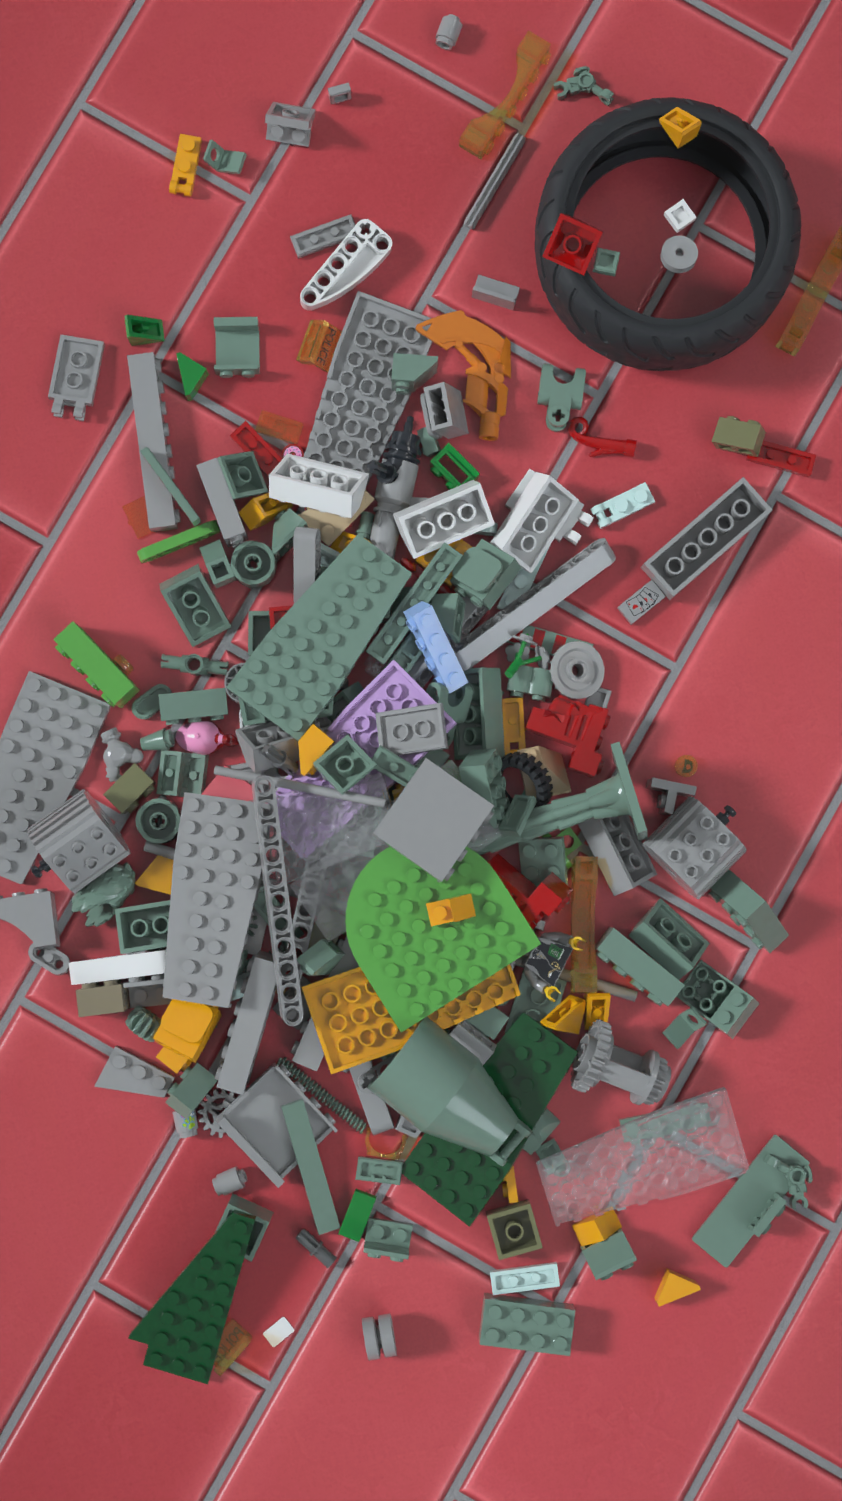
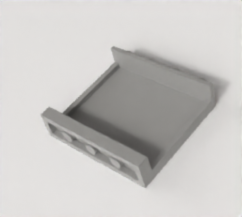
M425 758L372 836L377 840H382L436 878L438 883L442 882L443 879L448 881L455 871L452 866L456 860L461 862L468 851L465 849L467 844L476 841L481 833L478 830L481 824H487L494 813L491 810L494 805Z
M274 1062L245 1090L243 1095L240 1094L215 1120L279 1188L285 1182L283 1178L297 1165L281 1109L282 1105L303 1099L316 1145L332 1131L336 1133L338 1130L334 1126L336 1121L328 1112L323 1115L319 1110L321 1105L313 1096L309 1099L304 1094L306 1091L304 1086L298 1080L294 1083L289 1078L291 1075L290 1071L283 1064L279 1067Z

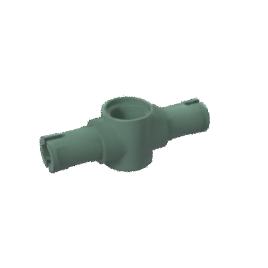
M162 654L161 657L163 661H169H161V668L177 669L180 672L190 673L193 676L207 675L208 673L226 676L228 670L221 668L229 669V662L213 661L206 657H200L197 654L182 655V657ZM196 659L199 660V669L190 670V662Z

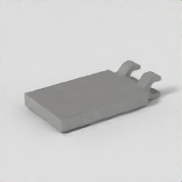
M60 335L48 398L54 400L51 411L54 413V417L63 418L64 405L75 407L73 417L77 421L84 422L86 406L93 407L105 347L103 341Z

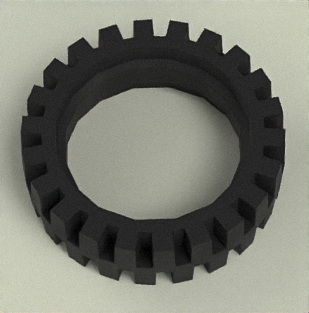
M520 752L509 753L501 758V774H503L506 768L513 767L526 773L533 781L537 800L535 807L547 805L550 802L553 794L550 791L553 789V784L549 783L552 779L551 776H546L549 772L547 768L541 769L543 763L540 760L535 763L536 758L534 756L528 758V754L524 752L522 754ZM505 790V795L509 798L511 804L513 798Z

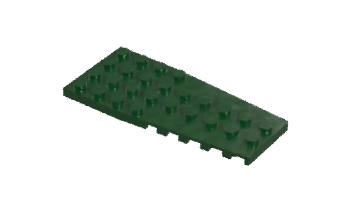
M522 1013L496 1044L494 1053L485 1062L483 1067L489 1077L491 1076L495 1086L501 1095L504 1096L518 1119L526 1124L533 1133L537 1122L544 1114L547 1105L553 1095H555L561 1081L568 1073L571 1064L579 1053L528 1014ZM512 1130L508 1138L499 1147V1152L502 1151V1149L517 1133V1130ZM424 1133L403 1163L402 1174L470 1227L510 1172L529 1136L524 1137L509 1155L507 1163L504 1166H500L487 1155Z

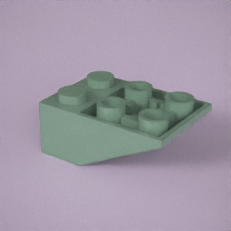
M497 748L471 750L459 766L461 781L468 788L494 805L491 810L494 814L489 823L493 828H498L510 806L509 798L505 795L506 780L501 774V756H498Z
M702 960L699 961L683 984L685 986L676 996L689 1007H693L703 1018L732 1039L759 1005L754 997Z

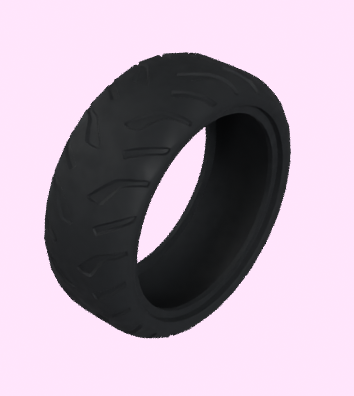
M652 98L623 106L604 114L582 130L559 156L546 180L541 195L535 225V257L541 286L546 293L550 305L562 323L566 325V328L580 342L586 344L587 347L602 356L625 366L650 371H676L706 365L726 356L749 340L765 324L784 296L793 277L799 256L802 225L800 207L797 204L798 198L789 172L785 169V164L774 147L769 146V142L750 124L742 121L737 115L712 104L685 98ZM676 107L698 118L702 123L697 137L679 149L659 122V118ZM665 157L691 162L712 172L731 188L745 208L755 241V260L750 282L735 298L718 309L699 316L683 319L655 318L630 310L616 302L596 284L587 270L583 276L542 257L560 214L564 213L573 217L580 200L592 185L605 174L621 165L646 158Z

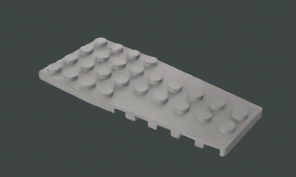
M357 292L333 354L327 381L323 388L307 449L303 456L304 458L369 473L368 485L372 473L369 472L370 469L367 468V464H371L372 460L379 462L386 444L412 392H409L407 395L397 394L396 391H392L393 353L428 355L432 341L417 332L415 327L417 324L431 319L430 317L363 292ZM427 325L422 328L427 331L430 325Z
M31 671L26 676L0 738V876L18 884H24V880L39 854L29 837L27 829L66 802L86 767L111 708V705Z
M184 792L173 861L163 984L164 998L230 1008L232 1005L230 1002L233 990L236 988V978L242 963L243 948L247 943V932L254 914L252 911L254 903L257 901L263 876L254 803L251 801ZM263 803L260 807L263 815H268L272 810L270 804ZM270 825L266 826L263 830L265 838H269Z

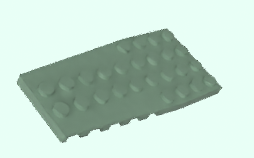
M358 534L269 631L226 688L295 740L299 741L343 685L355 666L357 659L364 652L371 637L378 630L384 617L387 616L408 579L411 578V572Z

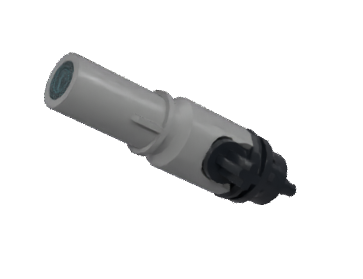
M412 416L407 417L403 431H393L391 440L386 444L385 450L388 452L383 453L382 463L372 460L371 464H367V468L370 469L369 472L376 475L378 480L374 496L378 504L373 509L376 513L370 542L392 559L395 557L400 534L393 514L408 508L410 505L419 469L418 465H420V460L416 458H420L422 454L419 447L421 437L412 434L414 417Z

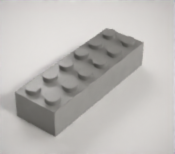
M743 477L641 566V569L653 580L664 595L671 600L772 511V508Z
M261 950L257 955H253L250 958L247 967L250 975L243 981L240 991L244 995L237 1002L234 1011L237 1019H234L233 1023H231L227 1035L231 1037V1040H228L223 1048L221 1058L225 1060L221 1062L215 1075V1080H218L217 1088L241 1095L244 1094L248 1086L277 989L273 954Z

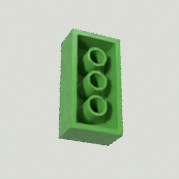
M74 621L53 639L58 644L55 648L64 657L73 660L70 664L79 673L88 676L85 680L97 691L101 690L103 692L101 697L112 707L116 705L122 708L140 691L127 675Z

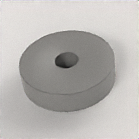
M673 236L663 244L660 254L661 262L671 272L685 273L694 267L698 257V248L688 237ZM679 252V253H681L683 256H677L676 253Z

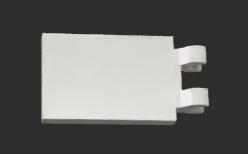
M531 469L528 470L505 504V507L512 510L536 472ZM579 501L577 502L555 536V540L560 542L564 537L572 544L577 545L581 535L573 531L572 528L577 521L589 527L594 519L590 514L581 511L584 504Z

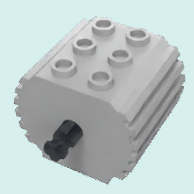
M85 789L27 829L32 843L43 858L39 861V867L35 865L31 867L34 876L40 878L43 870L48 872L52 869L74 894L130 855L128 845L112 820Z
M689 796L645 840L642 846L681 887L693 897L700 899L747 849L726 827L729 822L728 817L736 815V811L731 806L726 805L724 807L726 812L724 814L719 812L715 816L699 800Z

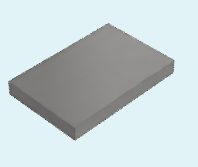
M443 703L375 713L379 746L382 745L398 756L448 749Z

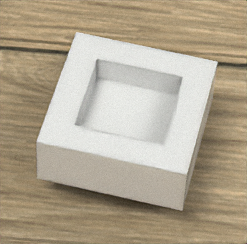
M684 199L664 212L665 218L676 233L694 222L697 218Z

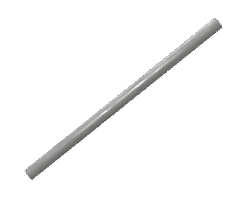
M215 766L214 768L215 775L253 782L257 776L262 775L221 766ZM268 776L274 781L275 787L382 808L387 806V799L348 791L341 795L333 788ZM265 779L259 781L260 784L269 785Z

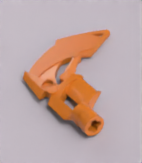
M462 310L446 313L417 324L415 327L417 332L446 351L454 347L471 365L465 372L467 374V385L463 402L481 417L479 438L485 441L498 440L500 417L506 415L508 388L503 383L504 376L511 379V342L507 337L503 339L488 326L467 317ZM427 325H430L427 331L422 328ZM463 344H473L478 348L487 362L489 373L485 372L487 365L481 362ZM488 387L496 393L495 412L486 409Z

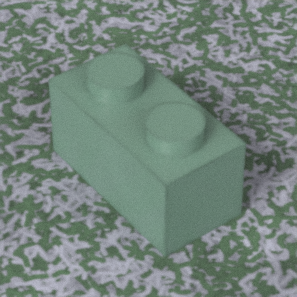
M426 427L417 430V436L421 437L420 442L423 446L421 448L423 454L427 457L437 455L441 451L438 440L429 436Z

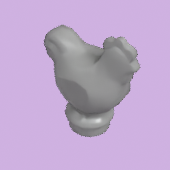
M112 728L101 734L102 743L108 744L103 754V759L107 767L106 777L109 778L110 782H116L122 776L120 774L121 766L126 763L138 764L144 757L141 750L138 748L134 749L128 743L119 740L121 732H118L117 728Z

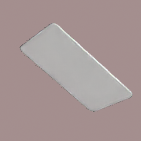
M282 1317L267 1329L263 1335L272 1347H275L293 1333L294 1329L286 1318Z

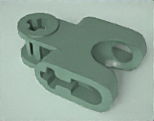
M544 363L541 370L537 404L548 406L546 425L551 431L560 432L567 425L570 409L581 410L586 370L577 368L573 375V380L562 384L556 381L553 376V365ZM555 415L559 416L560 422L556 421Z
M432 682L428 685L426 692L436 703H443L444 711L457 724L463 723L467 718L472 700L473 690L471 686L467 683L448 695L449 691L442 683ZM456 725L447 733L448 746L454 739Z

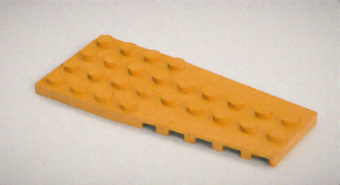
M507 965L427 1017L444 1030L520 996V990L511 965ZM360 967L302 987L331 1074L402 1049L421 1022L420 1020L405 1031L400 1032Z

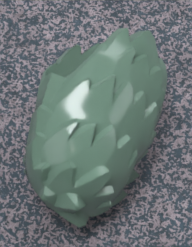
M128 862L123 865H114L76 892L72 899V912L80 911L84 913L89 910L86 915L88 919L85 923L87 927L93 925L97 927L109 921L115 915V909L121 908L125 900L134 893L135 871L132 870Z

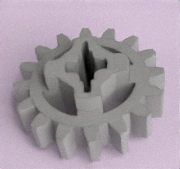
M214 1089V1096L208 1093L206 1095L208 1101L202 1100L200 1102L204 1109L198 1110L199 1114H203L199 1122L206 1123L203 1129L207 1130L210 1128L211 1136L219 1132V1138H222L225 1131L215 1120L220 1114L217 1109H226L237 1097L234 1096V1092L228 1094L227 1090L222 1089V1092L219 1093L217 1089ZM218 1098H225V1100L219 1104L212 1102ZM208 1111L213 1115V1123L209 1119Z

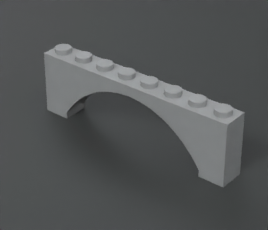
M43 888L36 889L33 894L27 895L25 892L13 893L12 897L3 898L0 895L1 920L13 924L33 941V946L37 950L61 947L54 893Z

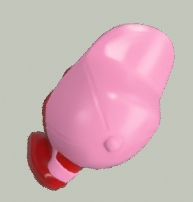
M209 721L185 724L178 729L175 735L180 747L201 755L212 754L223 747V745L234 747L239 744L238 739L234 735H225L217 725Z

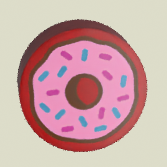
M289 444L282 451V459L287 453L300 457L304 456L302 448L296 444Z

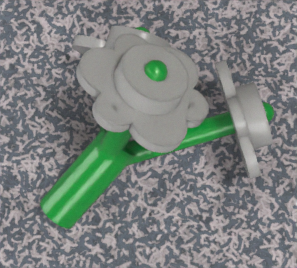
M521 633L520 637L512 636V638L522 641V644L515 642L505 649L507 660L512 662L505 671V675L508 678H512L522 665L538 662L539 668L548 669L550 656L543 646H537L532 641L533 637L529 636L528 633ZM526 644L536 646L535 657L529 659L530 648Z

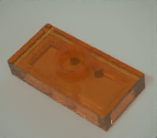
M262 410L255 431L297 445L304 423Z

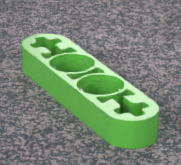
M212 520L137 551V555L141 563L150 562L214 536L221 530L217 521Z

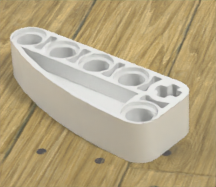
M360 220L303 288L300 294L301 306L306 310L312 311L335 301L354 289L378 268L390 254L392 248L391 237L371 220ZM362 229H369V235L367 233L365 235L361 234ZM383 241L388 245V248L380 250L376 244ZM348 244H354L357 247V251L351 253L345 247ZM340 261L344 266L338 270L332 267V263ZM325 277L330 283L327 286H321L318 280ZM307 294H312L316 297V300L313 303H307L304 297Z
M166 949L69 962L71 985L163 974L165 972Z

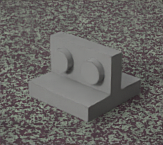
M273 102L265 117V123H267L266 140L309 147L312 122L315 118L316 109Z
M650 778L647 780L645 788L662 792L661 795H658L656 808H659L658 814L670 815L674 812L676 796H695L697 787L658 778Z

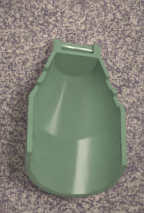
M428 1017L421 1020L416 1030L391 1063L375 1081H371L368 1085L370 1091L421 1132L487 1155L500 1166H504L507 1163V1158L524 1137H528L532 1133V1130L518 1119L504 1096L501 1095L491 1076L489 1077L482 1066L479 1058ZM512 1130H517V1133L512 1137V1139L507 1143V1145L502 1149V1151L499 1152V1147L508 1138Z

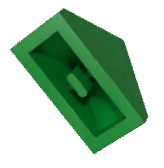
M134 315L124 316L127 338L131 346L165 341L161 319Z
M179 352L176 355L185 396L190 401L193 400L209 373L205 367Z

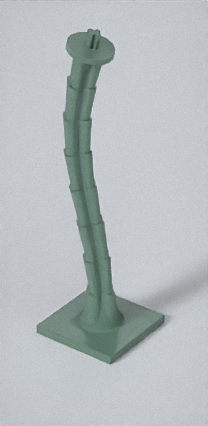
M620 742L611 744L612 756L617 770L615 776L585 789L586 792L552 800L551 804L535 807L520 837L501 835L498 831L500 824L498 828H493L489 822L487 824L483 823L482 827L478 829L481 832L474 843L469 842L467 847L479 855L487 852L494 853L523 840L527 842L559 829L561 831L591 818L597 820L624 815L631 816L639 842L648 839L645 821ZM348 857L341 858L343 874L331 877L334 890L346 887L350 895L355 880L372 859L350 863Z

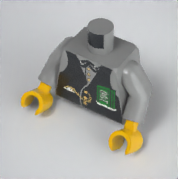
M548 932L537 937L541 945L526 953L521 963L525 967L524 974L531 986L546 994V997L552 1002H555L551 997L552 992L557 991L561 995V992L554 986L572 950L583 951V949L577 947V942L579 940L586 942L584 938H573V936L562 932Z

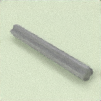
M516 133L464 220V225L467 228H475L524 145L526 138L520 133Z

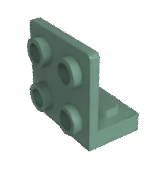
M369 1217L363 1252L368 1253L367 1256L372 1258H381V1255L389 1256L390 1260L396 1262H403L404 1259H409L413 1224Z

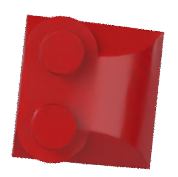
M561 213L542 257L584 276L600 242L603 231L579 219Z

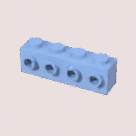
M421 601L404 611L403 613L407 619L406 624L416 638L417 647L423 652L425 664L435 677L434 682H439L446 686L449 694L467 684L468 680L433 606Z

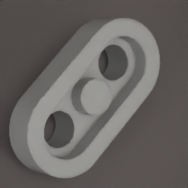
M33 943L29 947L28 955L30 959L52 974L61 976L69 971V962L71 961L61 951L54 947L43 949L45 954L42 957H38L37 953L39 950L34 948ZM58 961H63L61 968L56 967Z

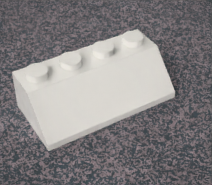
M287 453L269 474V498L277 499L280 502L296 504L300 507L316 509L320 512L336 514L344 518H352L361 505L369 473Z
M536 472L490 544L514 557L522 569L532 574L579 499L550 475Z
M475 480L393 514L400 535L413 559L441 548L444 542L450 544L495 525L481 484Z

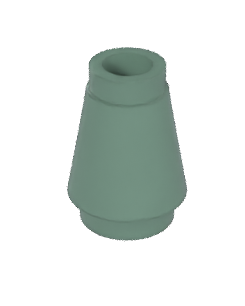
M163 728L140 738V744L143 751L170 750V747L175 746V739L171 729L166 730Z

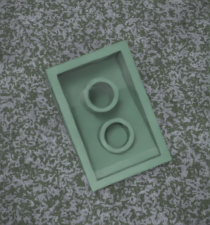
M199 564L159 584L163 597L192 647L231 627Z

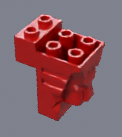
M562 694L552 701L547 710L537 707L531 709L524 730L573 748L566 769L590 778L601 773L604 761L601 760L602 755L594 751L599 750L603 737L600 736L601 731L605 730L611 718V716L607 715L609 709L592 704L586 706L581 702H574Z
M499 854L488 861L532 930L545 915L550 916L554 911L558 914L571 899L568 895L573 889L553 872L536 887Z

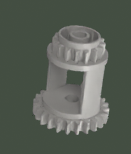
M602 1020L593 1022L576 1049L579 1054L575 1057L572 1065L573 1070L570 1080L572 1088L586 1093V1091H589L590 1086L594 1087L601 1080L629 1091L630 1101L636 1105L644 1103L650 1106L654 1102H659L663 1098L671 1078V1067L667 1065L668 1061L661 1058L659 1053L654 1050H649L644 1056H640L615 1046L611 1030L612 1026Z

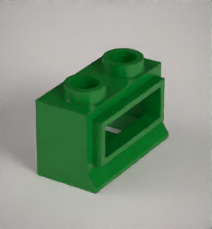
M450 443L430 461V471L437 478L442 477L447 482L445 485L449 490L462 484L439 462L444 455H447L468 476L462 484L472 480L476 481L480 475Z

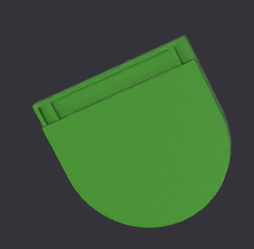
M467 846L465 849L468 852L461 862L456 860L452 866L455 871L449 880L443 879L440 883L437 882L436 878L399 852L388 847L377 854L364 867L350 891L345 922L349 946L358 965L400 1032L405 1031L541 945L495 870L483 857ZM471 893L476 916L458 922L453 921L431 926L426 903Z

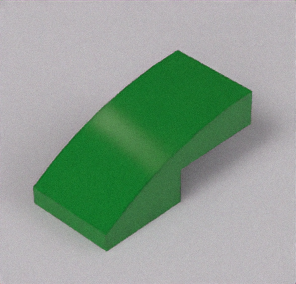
M356 1188L338 1234L359 1242L377 1196Z

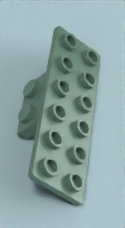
M776 1134L772 1136L692 1237V1240L725 1268L731 1264L754 1234L758 1237L761 1234H766L771 1228V1221L775 1216L779 1217L786 1208L785 1204L787 1201L783 1197L789 1191L788 1180L783 1172L764 1162L768 1153L787 1165H798L803 1168L805 1165L810 1164L807 1159Z

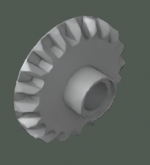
M580 641L569 642L559 647L557 652L553 654V659L550 662L551 669L549 670L555 689H558L562 695L572 699H583L593 695L601 686L604 678V663L598 651L591 645ZM573 666H575L578 671L576 676L572 673Z

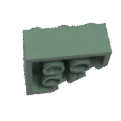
M728 870L709 889L708 895L716 903L720 902L723 909L731 915V920L737 926L741 925L743 927V930L752 938L751 941L758 949L764 948L771 953L789 936L768 903L732 871Z

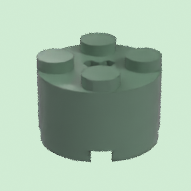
M245 541L235 548L231 558V569L236 579L242 585L251 589L261 588L269 584L274 578L277 571V563L274 554L266 544L257 541ZM253 560L255 563H257L258 566L255 569L253 567H250V562Z
M152 799L138 810L136 827L145 840L151 843H168L177 838L181 809L172 801ZM162 815L165 823L161 824L159 828L158 823H155V819Z

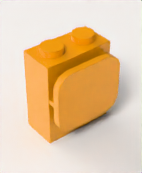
M172 999L162 1016L161 1024L153 1039L161 1046L196 1063L222 1014L218 1010V1006Z

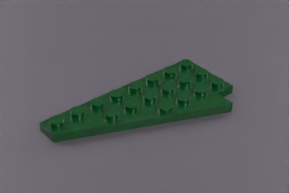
M234 1210L131 1331L128 1339L148 1344L143 1363L144 1366L204 1384L209 1383L255 1223V1215Z

